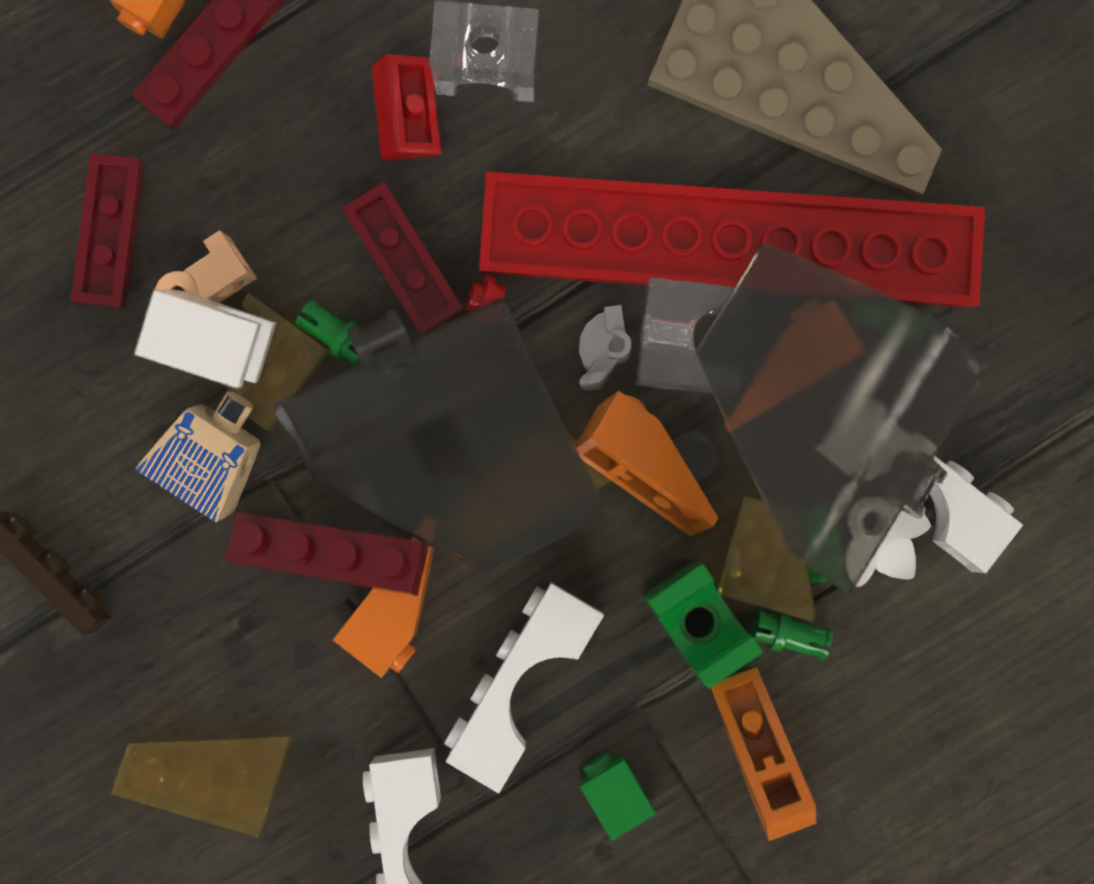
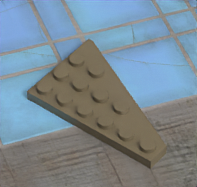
M682 0L647 84L650 87L918 199L924 194L942 151V148L812 0Z

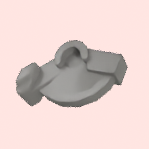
M621 305L604 307V312L597 314L591 319L580 336L579 354L583 366L587 370L579 381L582 390L592 391L601 389L618 364L624 363L631 355V339L625 332Z

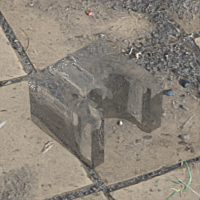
M435 1L429 66L436 94L454 96L457 94L458 85L484 83L501 86L513 91V98L517 101L534 102L539 50V9ZM481 37H490L498 42L497 48L486 54L476 52L472 49V45Z
M650 278L645 290L635 385L734 396L740 392L743 372L735 368L720 369L707 364L700 358L694 347L693 332L696 323L709 315L721 314L731 318L742 316L750 308L752 289Z

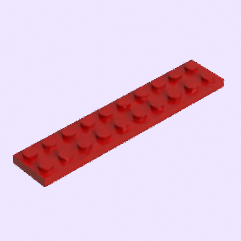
M486 171L479 273L855 301L858 298L883 303L975 309L980 306L985 207Z

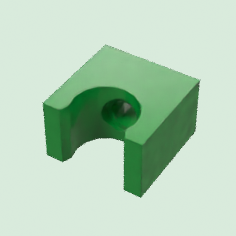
M692 561L647 591L642 597L697 679L709 690L762 654L763 651L752 635L745 631L715 588L713 584L715 581L705 565ZM694 608H705L710 615L708 629L699 635L688 633L685 628L687 613Z

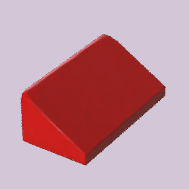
M386 54L372 66L382 160L394 161L439 156L441 154L431 57Z

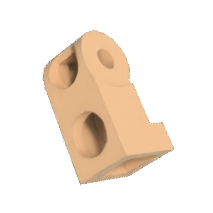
M219 230L203 241L210 252L208 255L183 272L172 271L165 274L158 281L155 290H181L220 303L257 279L232 239Z

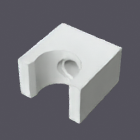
M154 290L135 355L235 388H241L244 380L252 383L259 381L277 322L181 290Z

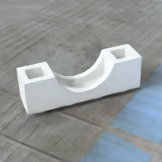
M863 399L850 402L815 447V450L852 479L865 478L884 468L901 470L918 479L930 493L936 510V526L932 541L971 572L987 573L1023 526L1022 523L1011 516L1014 508L998 495L992 492L984 495L971 484L974 477L957 463L949 461L945 464L931 453L934 446L922 435L913 430L905 433L891 422L894 418L892 412L874 399H869L867 403Z
M550 582L546 590L538 586L535 588L522 610L524 614L529 616L527 623L520 634L513 630L509 632L496 654L497 657L504 660L494 678L486 673L484 674L470 698L471 701L478 705L469 721L467 722L459 717L444 742L446 746L451 748L446 759L448 764L498 794L526 747V741L516 728L510 709V698L516 682L525 671L541 661L551 658L579 659L604 616L602 611L553 582Z
M435 748L375 756L369 764L370 771L363 772V788L366 802H374L377 822L370 823V842L373 854L381 853L383 873L377 874L376 884H423L411 866L408 855V839L410 831L422 817L438 808L441 800Z

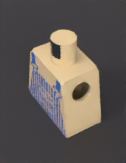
M227 391L216 411L204 404L187 408L140 461L135 470L216 523L230 516L238 505L261 444L258 438L241 428L252 411L253 405L242 396Z

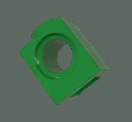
M609 752L604 753L583 767L586 774L579 778L580 789L611 841L656 814L651 801L622 753L613 758Z

